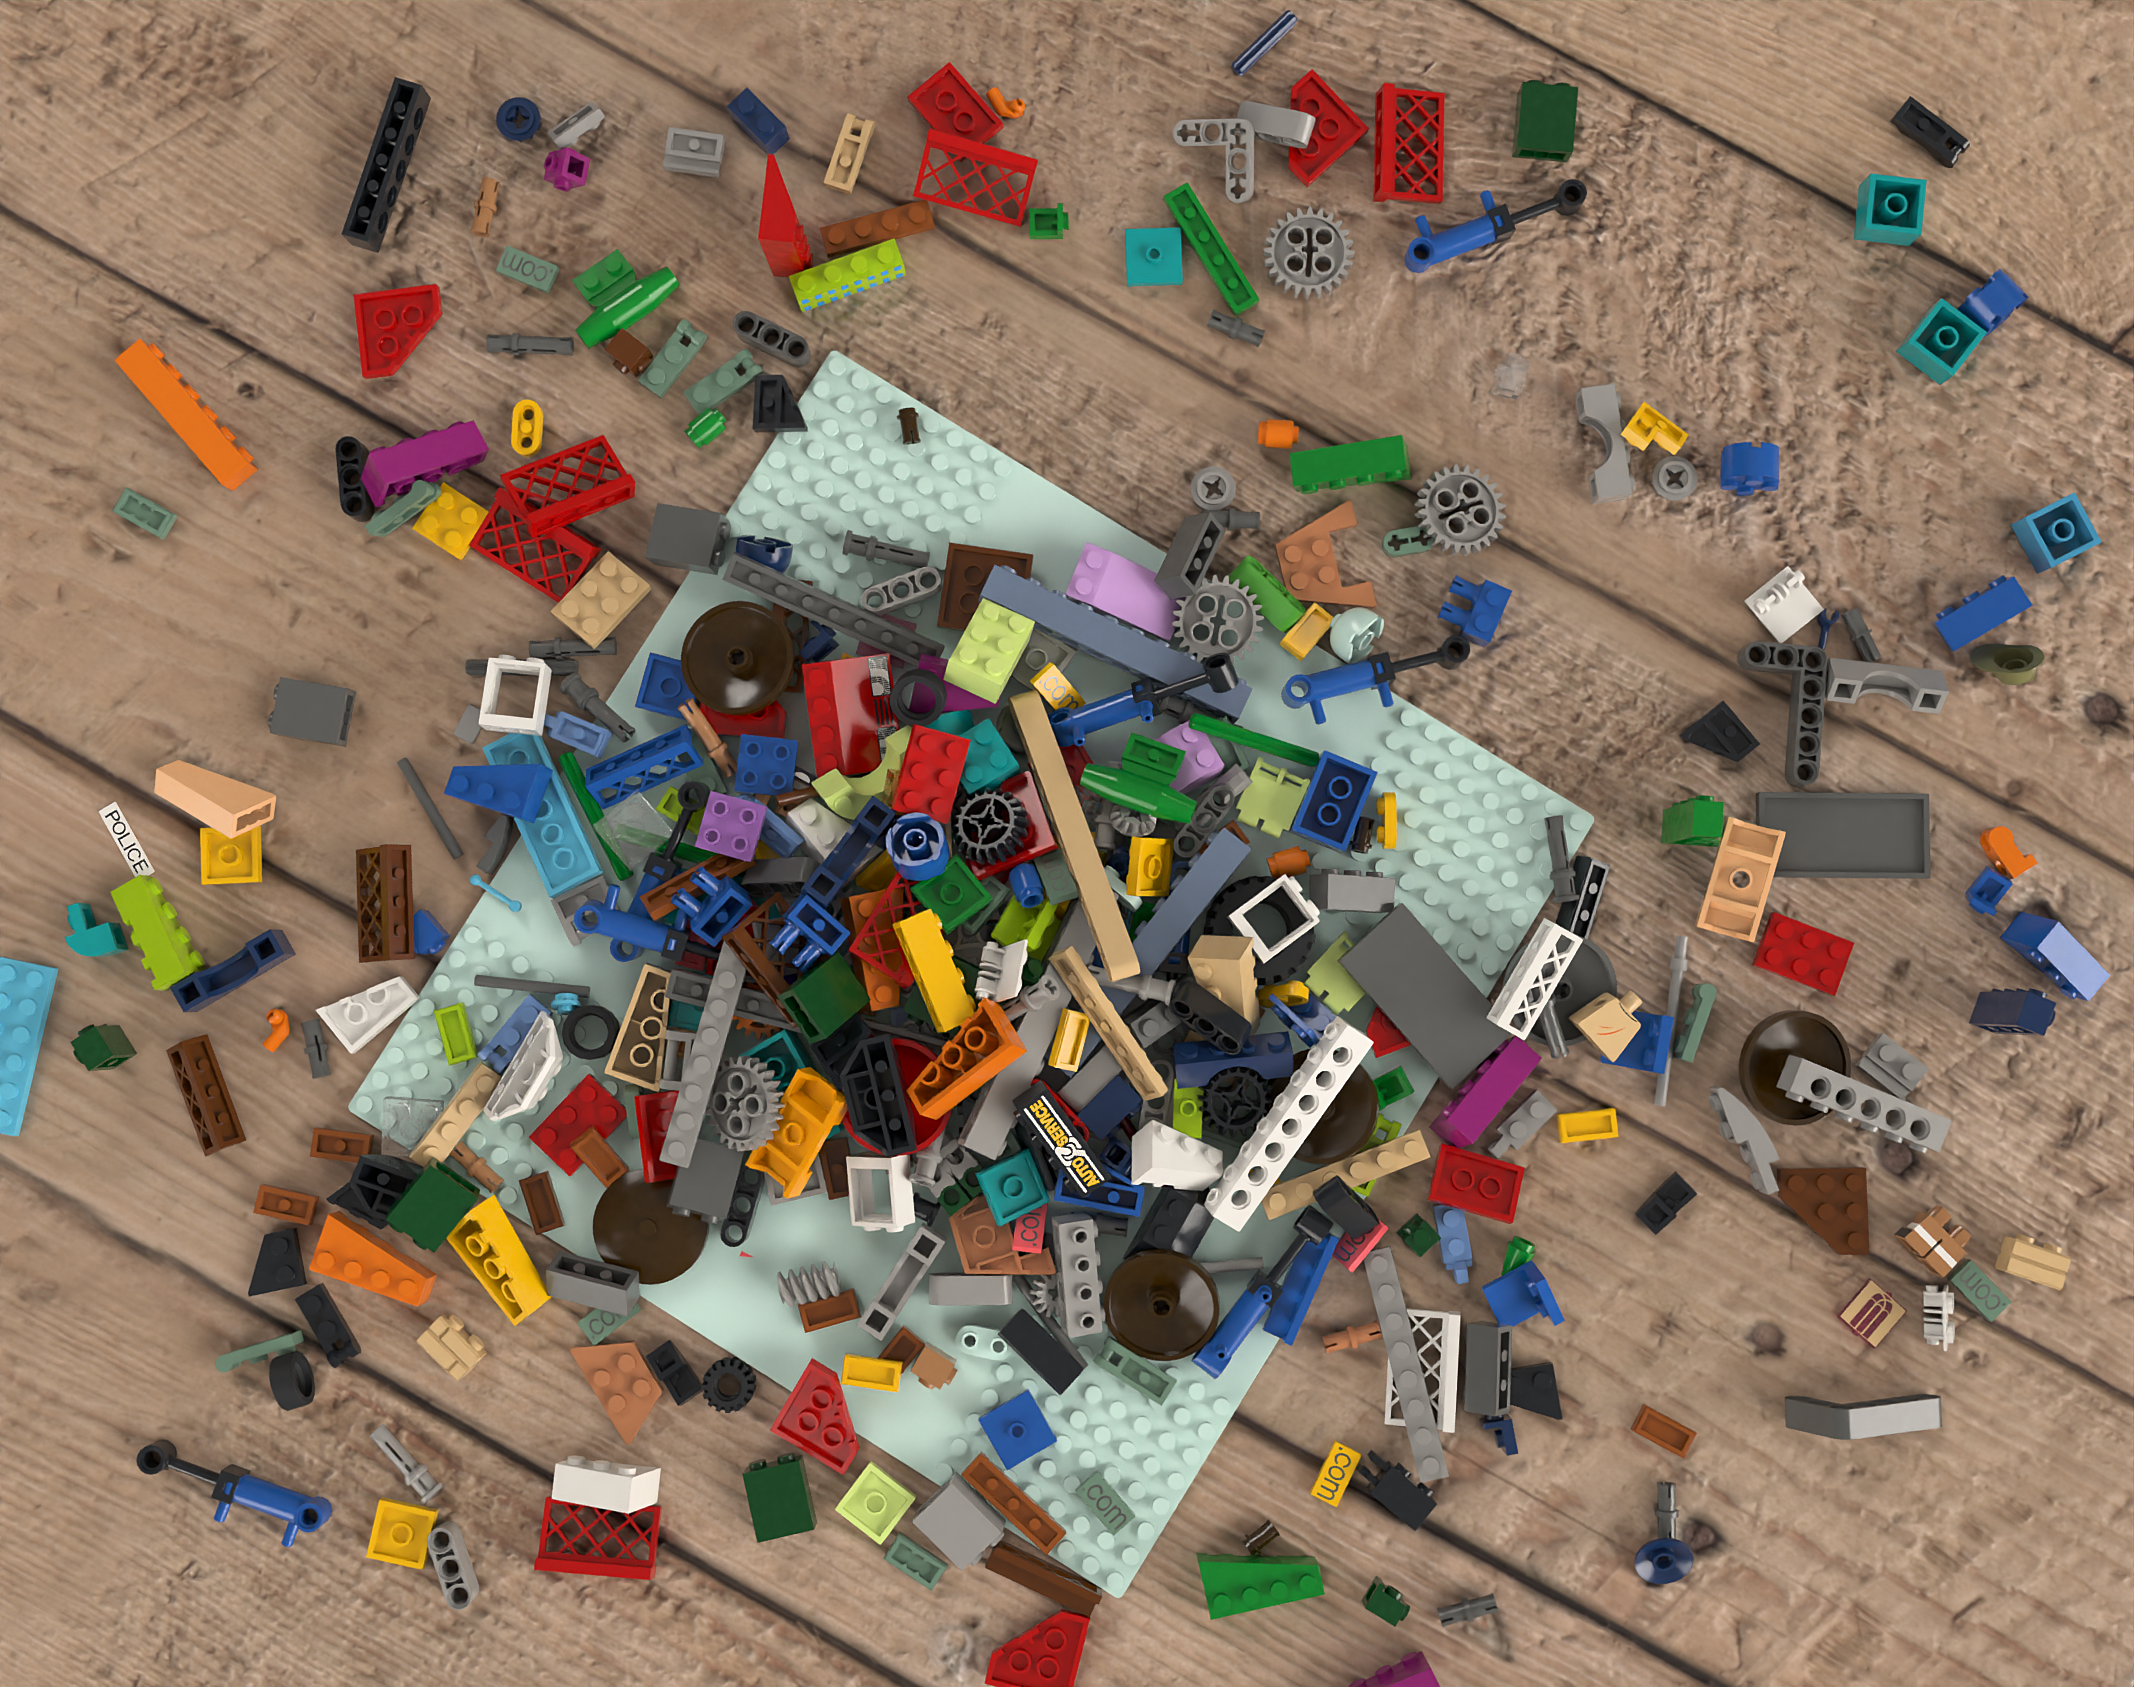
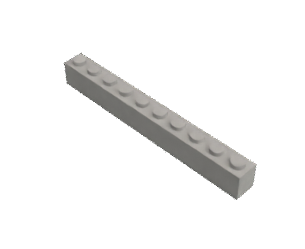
M1113 892L1115 900L1117 901L1119 894ZM1079 897L1071 900L1041 963L1043 967L1041 977L1044 975L1053 977L1060 988V996L1055 1000L1046 1001L1039 1010L1027 1011L1015 1019L1012 1026L1026 1047L1027 1052L984 1084L957 1143L990 1159L995 1160L997 1155L1000 1156L1003 1153L1007 1144L1005 1139L1007 1133L1018 1122L1013 1114L1017 1108L1012 1100L1032 1087L1030 1084L1034 1076L1039 1075L1045 1062L1043 1060L1045 1052L1053 1046L1056 1036L1055 1031L1058 1027L1063 1008L1069 1009L1068 1003L1073 996L1048 958L1056 951L1073 946L1075 951L1081 956L1087 969L1093 962L1094 955L1092 952L1096 943Z

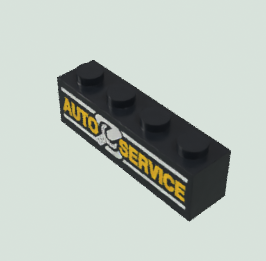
M1042 1080L1012 1100L1017 1108L1013 1114L1023 1127L1027 1124L1033 1131L1030 1137L1039 1149L1045 1147L1049 1152L1046 1158L1054 1170L1061 1169L1066 1175L1062 1180L1071 1193L1077 1190L1080 1196L1085 1198L1111 1179L1104 1165Z

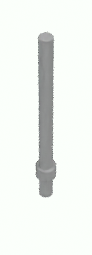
M1677 935L1674 958L1670 960L1669 969H1672L1666 1016L1674 1017L1665 1074L1658 1073L1654 1105L1666 1106L1683 973L1687 971L1688 960H1686L1688 937Z

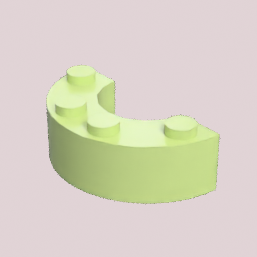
M907 725L885 738L887 746L885 758L880 766L871 774L861 778H849L841 775L835 768L811 782V784L835 813L848 819L855 820L872 796L891 808L892 802L884 801L889 772L900 773L912 727ZM891 775L893 778H899L897 775ZM888 788L886 796L887 799H893V797L889 795L890 790L892 789Z

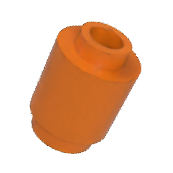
M1266 419V422L1259 421L1258 444H1264L1266 448L1291 449L1292 443H1298L1299 427L1294 426V421Z
M1299 845L1272 853V857L1266 858L1271 876L1274 879H1278L1284 874L1290 878L1291 876L1294 877L1307 873L1306 867L1311 866L1306 849L1301 851Z

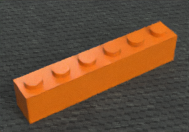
M139 338L114 361L223 486L234 491L258 470L251 462L255 458L244 446L240 448L234 442L237 437L227 426L221 427L216 419L219 416L207 404L203 406L198 401L201 397L200 394L190 384L185 386L180 380L183 377L181 372L172 363L169 365L165 363L162 359L165 356L162 350L155 343L152 342L149 345Z

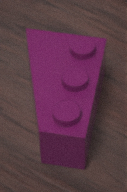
M921 654L918 669L931 671L945 685L947 700L942 712L998 707L1000 697L995 704L943 680L948 659ZM915 682L909 709L917 713L928 712L935 704L934 692L923 683Z

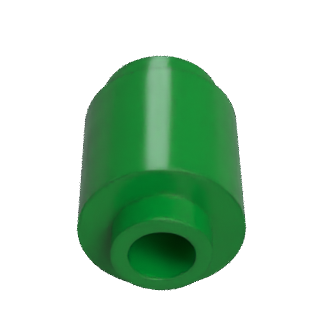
M707 407L687 424L689 427L684 432L700 448L703 445L707 446L726 430L723 424L727 420L716 408L711 411Z

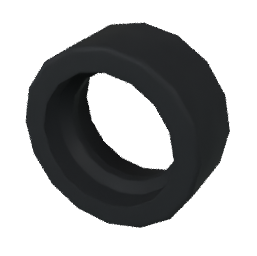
M925 669L906 671L898 678L890 693V705L893 713L900 721L909 726H913V724L919 726L932 724L939 718L947 700V691L943 681L936 674ZM913 682L923 683L934 692L935 704L931 710L925 713H917L906 707L902 701V692L908 684Z
M595 1005L579 1007L568 1015L563 1024L562 1037L564 1045L571 1054L580 1059L593 1060L605 1057L613 1050L620 1031L619 1022L614 1014L604 1007ZM590 1015L601 1018L608 1029L607 1039L604 1044L592 1050L580 1046L574 1034L579 1020Z
M294 1351L272 1359L269 1367V1379L278 1405L287 1411L309 1405L315 1396V1383L311 1366L303 1353Z

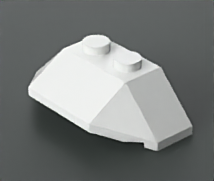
M541 1010L484 1107L483 1111L490 1120L496 1121L534 1108L537 1101H541L544 1098L548 1089L547 1084L552 1076L557 1075L560 1071L563 1054L554 1021L547 1012Z

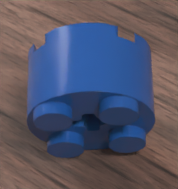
M1999 269L1987 280V283L1982 288H1976L1957 310L1987 332L1985 336H1987L2010 317L2015 307L2018 309L2029 296L2005 272Z
M1751 442L1725 446L1723 451H1721V489L1736 490V494L1739 496L1753 495L1754 490L1760 489L1763 491L1778 490L1779 447L1765 442H1761V448L1751 447Z
M910 813L900 817L897 820L898 823L892 829L890 827L886 835V847L895 869L902 878L915 881L927 880L941 875L945 871L950 854L949 845L942 826L925 813Z

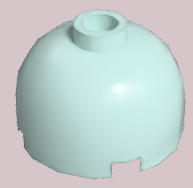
M1360 607L1349 609L1342 615L1337 614L1330 624V628H1332L1330 645L1333 651L1349 664L1362 661L1374 647L1369 645L1373 637L1376 636L1379 639L1384 627V619L1374 612Z

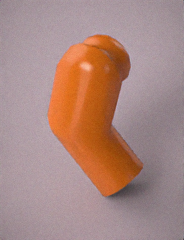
M994 87L986 93L987 98L999 116L1017 119L1023 115L1025 110L1023 100L1019 98L1012 101L1005 100L998 87Z
M274 1008L266 1016V1019L271 1023L272 1033L263 1042V1046L271 1052H275L290 1033L288 1015L282 1009Z

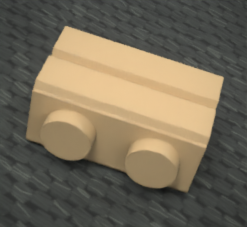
M2016 1234V1238L2004 1237L2000 1248L2001 1252L1995 1264L1996 1269L2057 1290L2063 1288L2066 1278L2065 1273L2068 1272L2071 1258L2061 1254L2062 1248L2044 1243L2043 1248L2033 1245L2035 1239L2021 1234Z
M445 1313L416 1342L458 1382L475 1367L487 1352L483 1349L485 1345L479 1337L474 1334L470 1336L463 1329L464 1323L454 1314L450 1316L448 1313Z

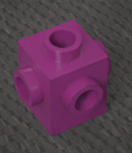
M567 147L549 152L544 162V180L553 183V187L561 191H570V189L585 186L590 158Z

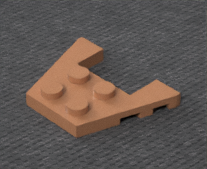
M1351 500L1346 501L1275 545L1284 587L1299 602L1339 604L1340 606L1349 607L1360 606L1371 609L1377 606L1371 581L1343 588L1339 577L1329 533L1357 526Z
M984 1193L974 1198L948 1218L965 1274H1057L1049 1248L1042 1249L1041 1254L1030 1253L1021 1257L1018 1251L1012 1250L1014 1236L1010 1223L997 1226Z

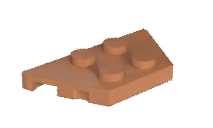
M635 1341L615 1344L604 1343L595 1346H575L570 1350L571 1354L626 1446L629 1445L663 1393L662 1385Z

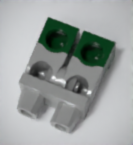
M945 1130L939 1151L942 1160L940 1164H937L933 1178L935 1185L928 1188L951 1217L967 1204L972 1197L974 1198L982 1191L975 1172L984 1167L971 1152H965V1146L957 1143L958 1136L954 1138L951 1133ZM912 1153L910 1156L916 1165L918 1158L916 1153ZM955 1176H956L957 1179L961 1182V1184L966 1188V1190H964V1188H963V1187L959 1184V1182L955 1179Z

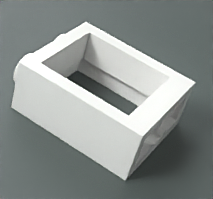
M499 655L498 658L489 657L479 717V725L489 731L542 736L552 670L544 663V660L527 658L526 661H518L516 657L510 655ZM502 672L539 676L533 718L495 715Z
M1286 874L1282 875L1227 916L1241 937H1253L1254 946L1252 947V952L1261 964L1267 962L1320 922L1317 917L1320 914L1318 908L1310 899L1307 902L1299 893L1303 889L1293 876L1288 878ZM1282 886L1307 921L1268 949L1244 918L1243 914Z
M862 1152L846 1157L852 1226H864V1231H875L884 1227L887 1232H899L904 1230L905 1225L915 1223L912 1182L909 1181L911 1175L910 1155L887 1157L876 1152ZM872 1169L889 1170L892 1214L875 1213Z

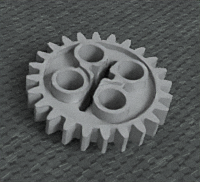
M1309 207L1307 214L1303 215L1301 209L1297 208L1296 217L1287 212L1285 216L1286 222L1278 218L1276 222L1277 228H1270L1269 234L1271 237H1266L1264 243L1269 248H1265L1263 251V256L1270 258L1265 260L1264 267H1272L1268 277L1277 276L1275 286L1277 287L1284 283L1285 294L1290 289H1293L1294 298H1297L1300 292H1304L1305 299L1308 300L1310 293L1314 292L1317 299H1319L1322 290L1328 295L1331 294V284L1336 288L1340 287L1341 281L1339 278L1346 280L1348 272L1345 269H1351L1353 262L1348 260L1354 256V251L1349 250L1352 247L1353 240H1345L1349 234V229L1340 231L1343 221L1340 220L1333 223V213L1325 218L1323 217V209H1320L1317 215H1313L1312 207ZM1307 230L1312 232L1310 254L1312 255L1310 277H1306L1307 253L1305 249L1307 246ZM1297 235L1301 238L1302 242L1294 244L1289 241L1288 237ZM1325 236L1330 243L1320 244L1317 242L1316 237ZM1296 262L1300 265L1301 270L1292 271L1288 268L1287 264ZM1324 263L1328 266L1329 270L1327 272H1320L1315 265Z
M1457 464L1450 471L1447 467H1444L1440 470V474L1434 472L1430 476L1431 480L1427 479L1422 484L1425 489L1422 488L1417 493L1422 499L1416 501L1414 505L1422 510H1419L1415 517L1423 518L1418 528L1426 527L1428 531L1423 537L1432 536L1434 538L1431 543L1432 547L1437 543H1441L1442 553L1451 548L1452 556H1455L1459 550H1461L1463 557L1468 555L1470 550L1477 554L1481 548L1485 549L1490 545L1489 541L1493 542L1498 538L1495 532L1503 529V526L1498 522L1504 520L1506 515L1499 513V511L1506 507V504L1498 503L1497 501L1503 494H1494L1493 490L1496 488L1497 483L1488 485L1489 475L1487 474L1481 479L1479 477L1480 469L1478 468L1471 474L1469 465H1466L1461 472ZM1463 488L1470 491L1472 498L1465 496ZM1438 497L1446 501L1447 507L1440 505ZM1478 501L1482 503V505L1469 508L1465 513L1460 511L1443 520L1438 518V516L1450 514L1454 509L1461 510ZM1474 514L1481 517L1482 524L1475 521ZM1449 523L1457 527V533L1450 530Z
M1213 575L1212 583H1208L1204 577L1202 586L1199 587L1196 595L1186 596L1185 601L1176 600L1182 608L1181 610L1173 611L1174 615L1180 617L1178 621L1172 622V626L1180 627V631L1176 632L1174 636L1184 638L1179 647L1182 648L1188 645L1190 648L1187 653L1192 655L1196 652L1198 654L1197 662H1200L1203 657L1208 658L1217 653H1227L1234 664L1233 656L1237 655L1243 660L1242 650L1253 651L1249 644L1250 641H1260L1254 633L1255 631H1263L1262 627L1256 625V621L1263 620L1264 616L1256 615L1255 611L1259 610L1262 605H1253L1252 601L1257 595H1246L1249 589L1248 585L1239 589V579H1236L1231 585L1229 584L1228 575H1225L1222 582L1218 581L1217 575ZM1204 596H1210L1214 599L1215 606L1210 612H1203L1199 608V600ZM1224 596L1225 601L1221 617L1226 622L1225 625L1220 624L1216 645L1212 646L1211 638L1214 623L1210 622V618L1216 617L1219 598ZM1237 601L1242 605V613L1240 616L1232 618L1227 614V606L1229 603ZM1204 624L1209 628V635L1206 639L1198 640L1194 637L1193 630L1196 625ZM1231 629L1236 632L1237 639L1234 644L1225 645L1222 643L1221 635L1225 630Z
M750 1056L730 1057L728 1061H722L721 1067H718L708 1101L710 1108L705 1111V1114L712 1117L708 1122V1126H716L713 1135H721L720 1143H728L729 1149L737 1148V1151L758 1149L760 1146L767 1145L766 1140L774 1138L772 1131L780 1129L776 1120L783 1119V1116L778 1112V1108L785 1107V1104L779 1102L778 1098L783 1096L784 1093L781 1091L777 1092L776 1087L781 1082L780 1080H772L775 1071H766L768 1064L759 1063V1058H750Z

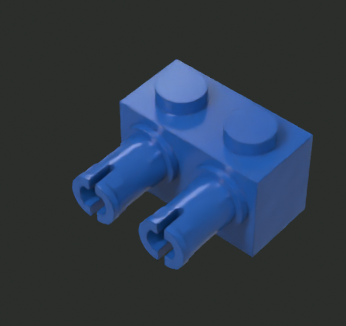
M1456 575L1448 592L1470 600L1471 608L1465 611L1444 601L1437 618L1460 626L1459 636L1481 647H1485L1491 642L1512 590L1489 580H1485L1478 586Z
M701 866L697 869L699 874L694 872L690 881L708 893V896L699 902L686 892L684 888H680L677 891L680 895L674 894L671 903L689 915L688 919L692 931L715 947L722 939L721 936L736 924L753 903L748 891L727 875L719 881Z
M805 894L800 895L782 915L785 925L770 940L769 945L773 948L775 947L776 951L783 955L799 935L804 936L807 939V944L791 961V964L795 967L797 966L799 971L806 974L807 970L821 954L833 955L850 935V932Z

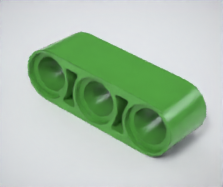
M1249 555L1228 576L1231 584L1236 579H1239V589L1246 585L1249 586L1246 595H1257L1252 601L1253 605L1261 604L1262 607L1259 611L1277 629L1284 633L1288 632L1306 613L1304 606L1264 566Z

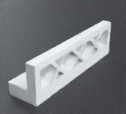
M1544 918L1486 1018L1525 1040L1583 939ZM1562 934L1571 939L1572 942L1566 951L1557 954L1555 944ZM1553 961L1554 973L1552 976L1543 979L1541 974L1543 965ZM1539 986L1540 997L1536 1002L1528 1004L1526 994L1529 989ZM1524 1011L1526 1021L1520 1030L1509 1025L1515 1014Z

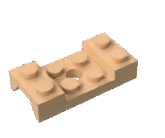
M1726 817L1722 830V839L1719 843L1695 927L1754 943L1786 832ZM1738 871L1745 872L1749 877L1748 884L1743 888L1736 887L1732 880L1733 875Z

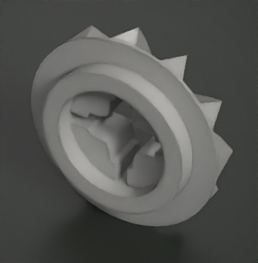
M1670 456L1662 459L1657 463L1652 472L1651 485L1656 489L1657 495H1661L1667 501H1680L1688 497L1694 491L1697 484V473L1694 466L1687 459L1679 456ZM1681 471L1682 474L1679 475L1677 480L1679 485L1674 483L1667 486V481L1670 479L1668 473L1674 475Z
M1216 466L1203 468L1192 480V498L1200 508L1223 510L1232 502L1235 496L1236 486L1234 479L1223 468ZM1220 480L1217 490L1221 493L1219 495L1214 493L1209 498H1206L1208 488L1205 486L1207 484L1212 486Z
M1114 805L1110 815V821L1114 828L1122 834L1131 837H1143L1150 834L1155 829L1157 818L1120 805Z

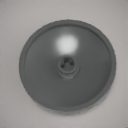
M1562 934L1555 944L1557 954L1566 951L1572 942L1571 939ZM1579 935L1576 936L1583 939L1551 994L1556 1001L1554 1008L1567 1046L1575 1045L1587 1039L1568 1018L1603 993L1607 992L1615 997L1617 995L1616 974L1608 956L1595 943ZM1530 942L1523 946L1511 960L1505 973L1503 988ZM1553 961L1545 963L1541 969V972L1545 973V978L1552 976L1555 971ZM1531 989L1526 994L1528 1004L1534 1000ZM1524 1011L1515 1014L1511 1020L1518 1030L1522 1028L1526 1021ZM1538 1017L1527 1037L1537 1043L1548 1046L1541 1020Z

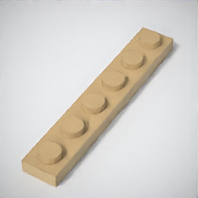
M1073 946L1056 951L1048 959L1142 1099L1147 1101L1162 1097L1168 1091V1088L1162 1081L1161 1075L1154 1069L1145 1051L1140 1048L1130 1029L1124 1024L1114 1009L1112 1002L1107 999L1097 980L1083 963L1081 956L1075 951Z
M1417 1129L1358 1152L1343 1161L1325 1165L1276 1184L1269 1189L1261 1203L1268 1220L1317 1202L1313 1191L1336 1175L1353 1188L1430 1158V1154L1421 1131Z

